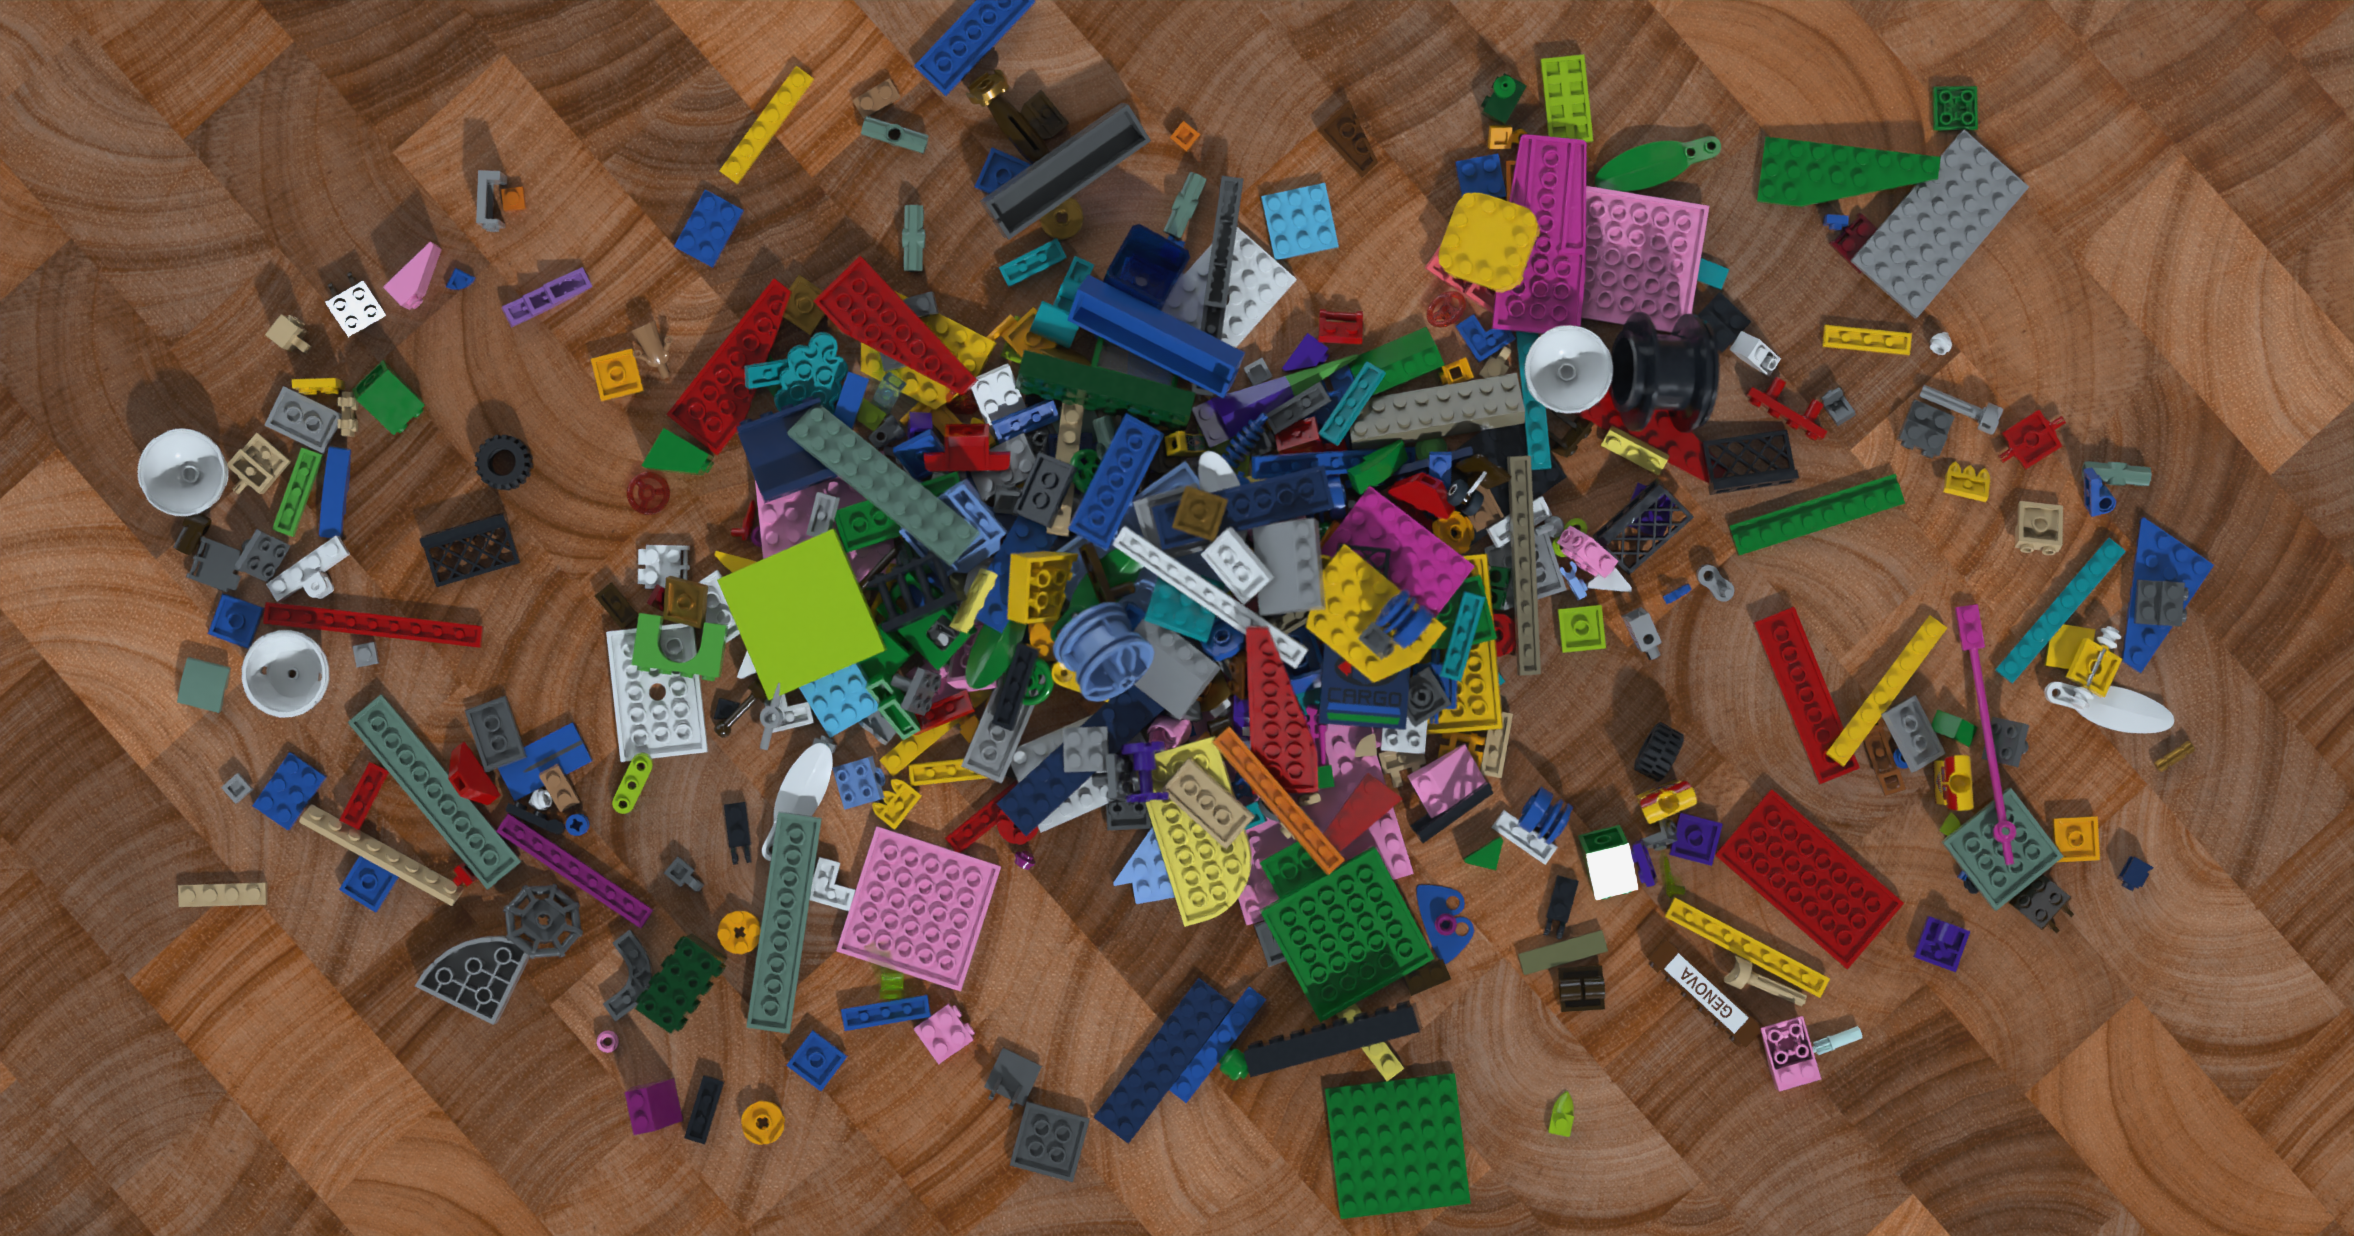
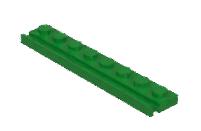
M1892 474L1730 525L1729 529L1737 555L1740 556L1905 504L1897 481V475Z

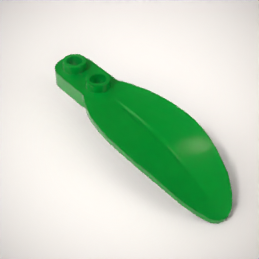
M1706 136L1686 143L1679 141H1657L1640 145L1623 152L1606 163L1596 174L1594 182L1597 188L1621 192L1653 187L1673 179L1692 164L1716 157L1721 151V143L1714 136ZM1708 143L1713 144V150L1708 149ZM1688 149L1693 151V156L1687 154Z
M1118 548L1100 559L1110 587L1130 580L1134 584L1144 567ZM1088 573L1085 574L1076 587L1068 610L1050 629V638L1054 643L1058 637L1057 631L1059 629L1063 630L1072 620V614L1077 613L1079 615L1085 610L1099 605ZM1122 598L1116 599V603H1118Z
M1009 620L1002 634L984 624L974 642L966 666V682L969 687L973 689L985 688L994 683L1012 663L1018 642L1024 639L1027 624Z

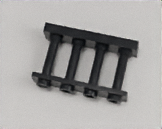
M931 550L927 552V556L923 558L921 556L914 557L909 560L910 564L894 566L890 569V573L877 574L872 577V581L866 583L868 588L878 587L887 610L888 621L881 624L884 633L897 631L967 599L965 591H956L955 588H952L942 559ZM931 562L934 563L944 589L943 597L939 599L934 597L923 569L924 565ZM915 570L926 599L924 601L925 605L921 607L915 605L904 576ZM894 579L897 580L907 606V613L901 616L896 612L886 585L887 582Z

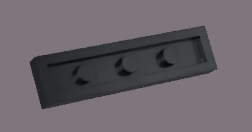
M1022 641L1018 642L992 724L1009 731L1015 729L1041 650L1040 648Z

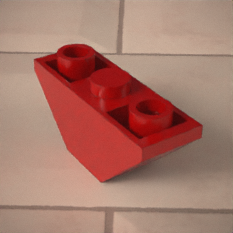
M1423 472L1395 482L1388 491V494L1392 495L1396 500L1408 502L1415 508L1433 513L1435 517L1448 520L1455 510V506L1447 502L1448 492L1443 482Z
M465 741L451 751L448 779L460 797L490 805L501 796L496 785L492 783Z

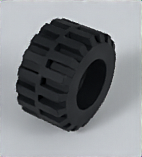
M495 435L491 439H486V443L479 446L480 451L479 453L476 452L475 455L477 457L475 466L478 469L476 472L481 476V480L487 483L488 486L499 490L516 489L520 484H524L526 478L530 477V470L533 468V463L531 462L533 456L530 454L528 446L521 440L508 435ZM509 450L515 456V467L508 475H499L494 471L493 458L499 451Z
M1662 722L1656 724L1637 755L1634 770L1656 782L1661 781L1669 772L1681 750L1684 734Z

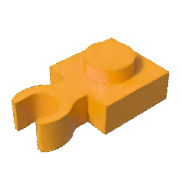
M1510 125L1489 126L1488 148L1511 149V142L1519 144V135L1527 134L1524 129H1517L1512 132Z

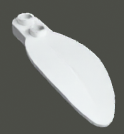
M1206 451L1201 455L1198 469L1200 490L1211 493L1241 485L1236 474L1223 457L1213 451ZM1247 530L1236 532L1245 542Z
M2051 682L2044 691L2045 698L2049 702L2073 708L2089 721L2112 730L2128 733H2157L2168 730L2174 724L2172 713L2163 705L2140 693L2125 688L2110 686L2106 696L2102 698L2092 693L2094 698L2087 700L2090 707H2084V709L2074 707L2069 699L2070 696L2076 694L2073 688L2077 686L2062 682ZM2053 689L2058 691L2055 697L2052 695Z
M824 743L812 745L801 754L788 771L776 798L774 824L762 847V854L765 859L771 861L772 853L769 851V848L774 843L778 812L812 816L823 799L828 787L833 764L832 752L828 745Z

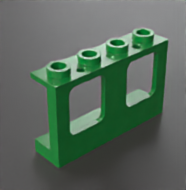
M915 570L909 572L905 576L908 587L910 584H914L922 591ZM929 582L934 597H937V599L943 597L942 590ZM897 585L890 593L897 614L899 613L901 616L905 613L896 604V600L902 594L899 585ZM882 602L876 609L887 619L889 616L884 602ZM956 604L897 630L937 671L945 667L958 649L971 635L978 631L974 624L967 633L960 631V634L945 650H941L927 636V631L941 615L947 616L951 621L954 619L959 609Z

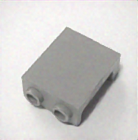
M478 170L476 223L488 232H499V228L505 229V224L499 219H493L494 185H507L508 177L501 171Z

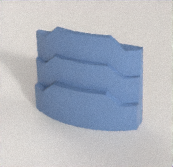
M967 479L962 480L937 497L980 533L951 566L942 560L948 576L953 572L968 573L1000 549V538L1007 533L993 516L991 510L979 498L980 494ZM901 527L899 533L921 558L927 556V552L930 549ZM934 563L927 564L938 576Z

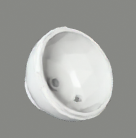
M279 630L260 637L249 648L242 665V683L247 694L246 696L258 709L276 717H294L312 709L323 698L330 680V667L327 656L322 648L312 638L292 630ZM263 667H267V674L262 673ZM291 670L296 671L294 678H291L289 675Z

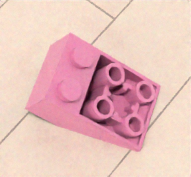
M1803 1016L1760 1028L1769 1069L1776 1090L1780 1092L1821 1080Z

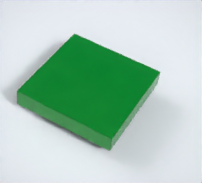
M1939 86L1932 88L1933 131L1978 130L1977 86Z

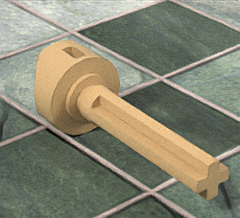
M1735 955V966L1724 977L1725 983L1742 989L1748 983L1801 1007L1805 1004L1806 994L1752 972V962Z

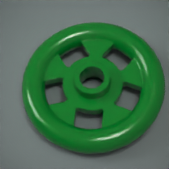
M1092 449L1077 451L1069 463L1078 468L1073 483L1083 494H1085L1098 468V465L1094 462L1097 461L1099 464L1101 462L1097 451ZM1085 458L1088 463L1083 465L1080 460Z
M1039 656L1023 705H1036L1043 702L1049 697L1053 689L1052 670L1047 662ZM1010 666L1003 673V684H1005ZM1039 675H1044L1045 684H1039ZM1037 688L1039 694L1031 697L1029 691Z

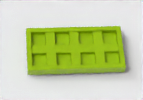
M1584 54L1541 59L1548 136L1584 140L1586 143L1593 142Z

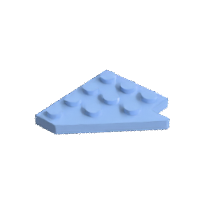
M1153 827L1113 882L1114 886L1132 883L1136 904L1175 898Z

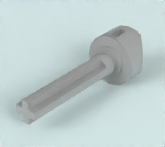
M1926 385L1923 386L1919 395L1929 401L1978 420L1977 429L1990 435L1994 434L2003 412L2001 407L1989 402L1982 410L1980 407Z

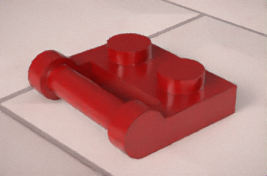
M1326 309L1319 310L1318 342L1362 344L1363 311L1350 313L1326 311ZM1326 320L1355 321L1356 323H1353V322H1350V323H1349V322H1332V321H1326Z

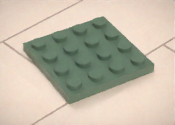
M2007 788L2002 794L2007 821L2011 822L2016 828V836L2011 841L2014 864L2005 865L2002 843L1996 841L1993 837V828L1998 823L1995 800L1991 801L1941 842L1994 911L2001 908L2064 857L2012 788ZM2002 828V834L2008 835V829Z

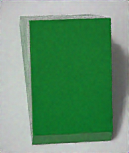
M1941 710L1936 711L1931 723L1935 733L1967 747H1970L1978 728L1962 718Z
M1498 836L1462 858L1463 861L1467 864L1496 870L1503 844L1502 837Z

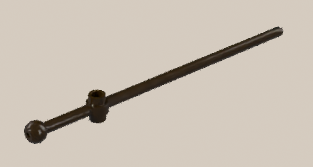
M898 548L891 549L859 582L862 592L867 588L866 583L872 581L873 576L880 574L899 554ZM755 679L748 686V689L752 691L751 695L725 721L716 723L714 731L721 738L730 735L731 727L758 699L762 703L766 701L767 695L758 679Z

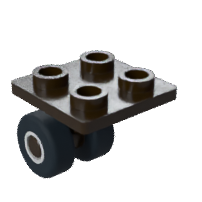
M1477 454L1455 464L1454 468L1467 476L1468 480L1465 483L1459 479L1451 484L1447 490V502L1452 506H1457L1461 503V511L1467 516H1472L1480 509L1484 501V495L1475 490L1477 486L1481 485L1485 489H1490L1510 481L1512 476L1504 468L1490 462L1486 456Z

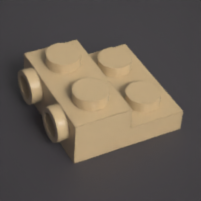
M2019 501L2017 526L2015 527V548H2020V551L2024 553L2041 550L2044 555H2054L2055 552H2059L2063 541V506Z

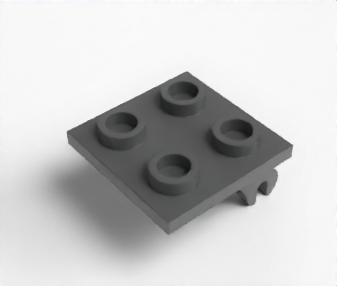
M1002 1048L984 1086L992 1091L988 1099L992 1101L995 1093H998L1011 1100L1008 1109L1012 1110L1015 1103L1024 1106L1042 1066L1008 1049Z

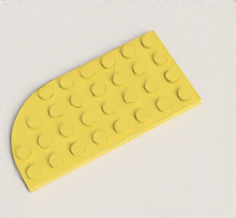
M1216 736L1180 745L1173 749H1166L1163 752H1156V769L1152 770L1154 793L1162 792L1161 789L1185 761L1191 757L1193 761L1199 764L1235 797L1221 752L1212 743ZM1136 771V774H1137V777H1138V781H1139V771ZM1170 798L1168 800H1150V802H1145L1184 927L1207 921L1225 912L1240 897L1250 876L1252 855L1246 829L1225 849Z

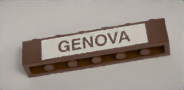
M1664 938L1647 956L1650 960L1648 965L1657 973L1661 970L1667 975L1664 979L1673 988L1676 985L1683 990L1680 994L1687 1001L1691 1002L1694 1000L1699 1005L1696 1009L1705 1017L1710 1015L1715 1020L1713 1024L1721 1032L1726 1030L1730 1033L1729 1039L1736 1046L1743 1045L1747 1047L1761 1032V1025L1667 939Z

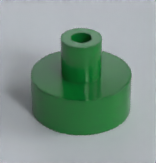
M1509 76L1498 77L1493 85L1495 95L1502 99L1512 96L1516 88L1514 80Z

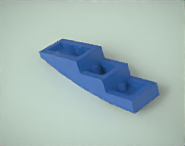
M848 371L834 416L854 430L870 379Z
M331 446L328 448L322 492L319 537H343V519L346 514V500L350 482L351 449Z

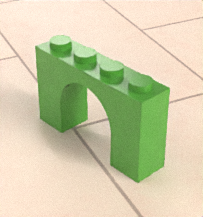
M639 613L632 665L637 666V670L650 672V668L659 669L658 673L671 675L672 671L680 672L681 677L693 678V675L697 674L702 675V680L715 681V677L721 678L728 626L704 622L699 652L691 660L678 663L670 660L661 648L660 638L664 616Z

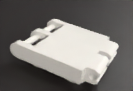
M646 545V549H638V564L646 565V569H638V584H645V589H654L656 584L665 588L666 577L674 576L681 578V570H683V579L687 580V570H690V565H688V550H690V546ZM681 550H683V565H681Z

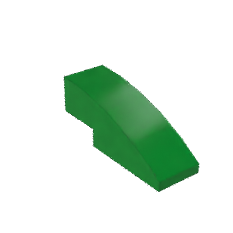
M1400 439L1363 457L1364 462L1348 469L1347 472L1353 489L1362 494L1369 486L1373 488L1394 474L1408 460L1403 440Z
M884 669L867 680L866 690L878 703L877 709L898 735L905 740L921 731V726L913 712L900 708L905 697L900 689L891 685L892 677Z

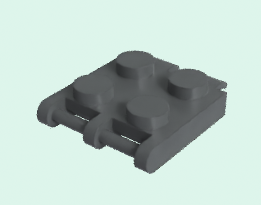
M201 536L197 554L193 556L195 560L190 573H187L186 577L228 592L229 589L236 590L241 576L235 574V571H243L237 569L235 564L243 551ZM207 543L203 557H201L204 545ZM200 561V565L195 576L194 572L196 570L198 562Z

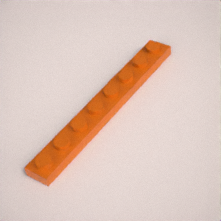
M1230 727L1212 741L1216 748L1327 875L1345 860Z

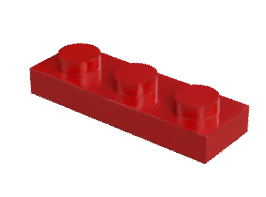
M964 690L932 703L930 710L925 713V716L914 713L921 726V731L914 735H919L975 712L969 692Z
M371 762L368 763L339 821L360 830L389 775L387 770Z

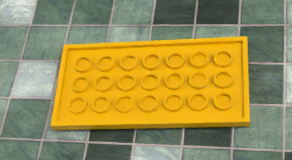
M1488 554L1462 556L1475 566L1466 578L1481 575L1494 624ZM1495 639L1471 646L1461 682L1458 681L1457 709H1443L1440 711L1439 724L1429 723V718L1427 720L1426 734L1503 729ZM1430 648L1418 663L1431 662V649L1437 648ZM1447 649L1440 650V662L1442 663L1444 662ZM1413 665L1410 666V678L1413 677Z

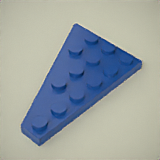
M2144 517L2139 521V535L2136 542L2137 550L2133 565L2134 573L2126 618V634L2124 635V649L2121 656L2122 662L2138 673H2141L2173 626L2134 624L2137 580L2185 583V587L2188 588V599L2183 602V609H2185L2214 566V564Z

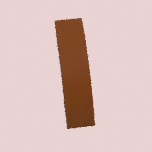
M1880 718L1863 742L1883 794L1888 796L1906 790L1900 770L1897 769L1883 730L1884 725Z

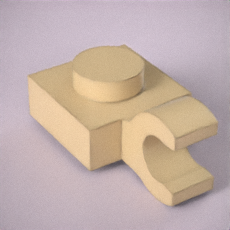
M1504 346L1496 359L1490 356L1479 375L1483 378L1505 375L1509 367L1504 363L1512 350Z

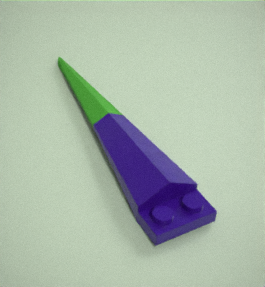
M1355 354L1228 393L1224 398L1220 396L1212 398L1193 407L1191 412L1210 449L1231 439L1239 431L1242 432V428L1245 425L1250 426L1248 422L1251 419H1257L1262 412L1264 414L1271 412L1352 362L1359 355Z

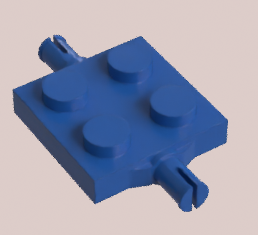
M1431 649V662L1414 664L1413 676L1429 667L1451 702V705L1445 709H1457L1458 681L1440 676L1443 663L1440 662L1441 649ZM1439 713L1432 716L1429 723L1439 724Z

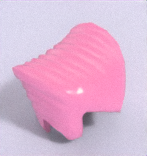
M1159 714L1148 728L1147 733H1150L1149 743L1163 741L1165 742V750L1183 745L1190 737L1192 723L1190 720L1173 719Z

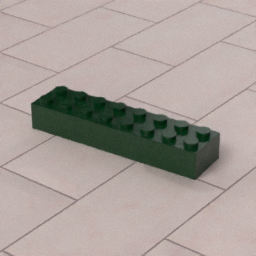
M1028 350L1023 352L1015 389H1018L1023 394L1034 393L1047 400L1054 398L1062 400L1067 405L1077 404L1087 410L1093 411L1097 409L1104 411L1111 416H1124L1127 413L1138 420L1147 422L1151 426L1157 427L1161 425L1175 432L1186 430L1195 398V392Z

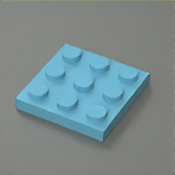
M1325 183L1261 196L1272 251L1276 261L1339 247Z
M859 662L799 687L830 738L878 711V703L866 690L869 678Z

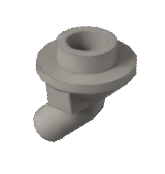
M1551 516L1544 520V525L1534 528V533L1537 537L1547 532L1550 537H1559L1563 533L1564 523L1560 517Z

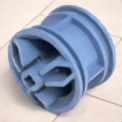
M1113 602L1093 606L1077 615L1060 632L1053 648L1055 658L1068 670L1075 671L1076 682L1080 687V691L1090 701L1107 700L1132 687L1147 672L1154 658L1152 645L1140 634L1131 631V622L1127 617L1125 609L1120 604Z

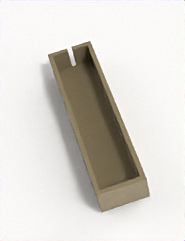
M1517 373L1370 398L1348 430L1352 450L1383 448L1400 439L1403 440L1404 444L1523 424L1525 423V408Z

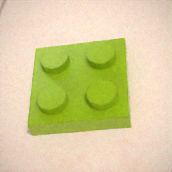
M1602 605L1557 609L1562 653L1606 648Z

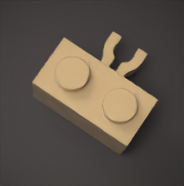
M281 314L265 334L281 348L291 352L297 347L307 354L312 347L302 340L308 332L303 328L305 324L292 315L287 317Z

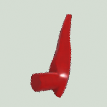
M751 500L746 516L743 519L742 528L731 529L732 537H742L743 541L748 538L754 522V500Z

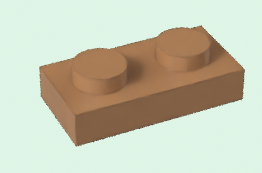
M889 78L852 101L865 120L866 116H872L901 99V96Z
M559 764L539 773L540 779L560 812L580 802Z

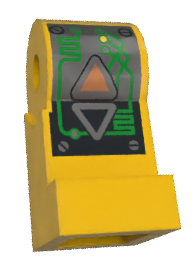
M1177 431L1165 437L1167 456L1195 457L1201 456L1206 452L1204 435L1185 434L1184 431ZM1172 441L1177 442L1176 449L1172 448Z

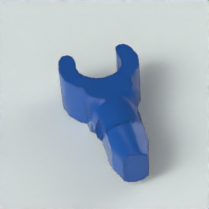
M1689 584L1682 585V587L1663 596L1666 604L1672 603L1689 593L1692 588Z

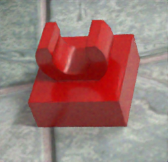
M464 862L454 869L457 876L452 881L457 887L463 883L468 887L478 880Z

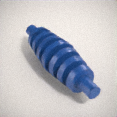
M1263 412L1257 419H1251L1248 422L1251 427L1245 425L1242 428L1246 434L1239 431L1236 434L1238 439L1232 438L1230 441L1233 446L1228 445L1226 447V451L1229 454L1224 452L1221 457L1228 462L1230 467L1238 468L1240 463L1237 460L1244 462L1246 457L1243 454L1249 456L1252 453L1248 447L1255 448L1256 443L1252 439L1259 441L1260 435L1257 432L1263 434L1265 431L1263 424L1269 418Z

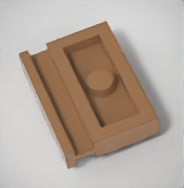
M1478 485L1475 490L1484 495L1483 504L1474 515L1467 516L1475 532L1504 518L1490 489H1485L1481 485Z

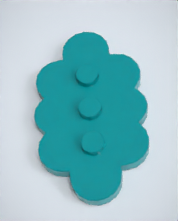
M827 332L816 333L811 337L808 346L797 345L789 351L787 355L788 367L783 369L779 375L782 388L777 391L774 397V403L779 412L781 407L793 404V406L802 404L801 400L813 396L814 399L819 397L821 405L834 415V402L839 400L843 388L840 382L848 373V365L843 357L836 354L838 345L831 334Z

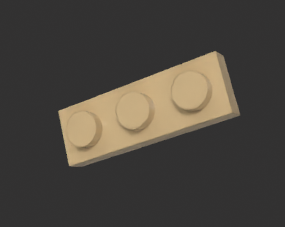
M1502 712L1503 729L1487 730L1480 768L1482 775L1502 778L1513 717L1512 713Z

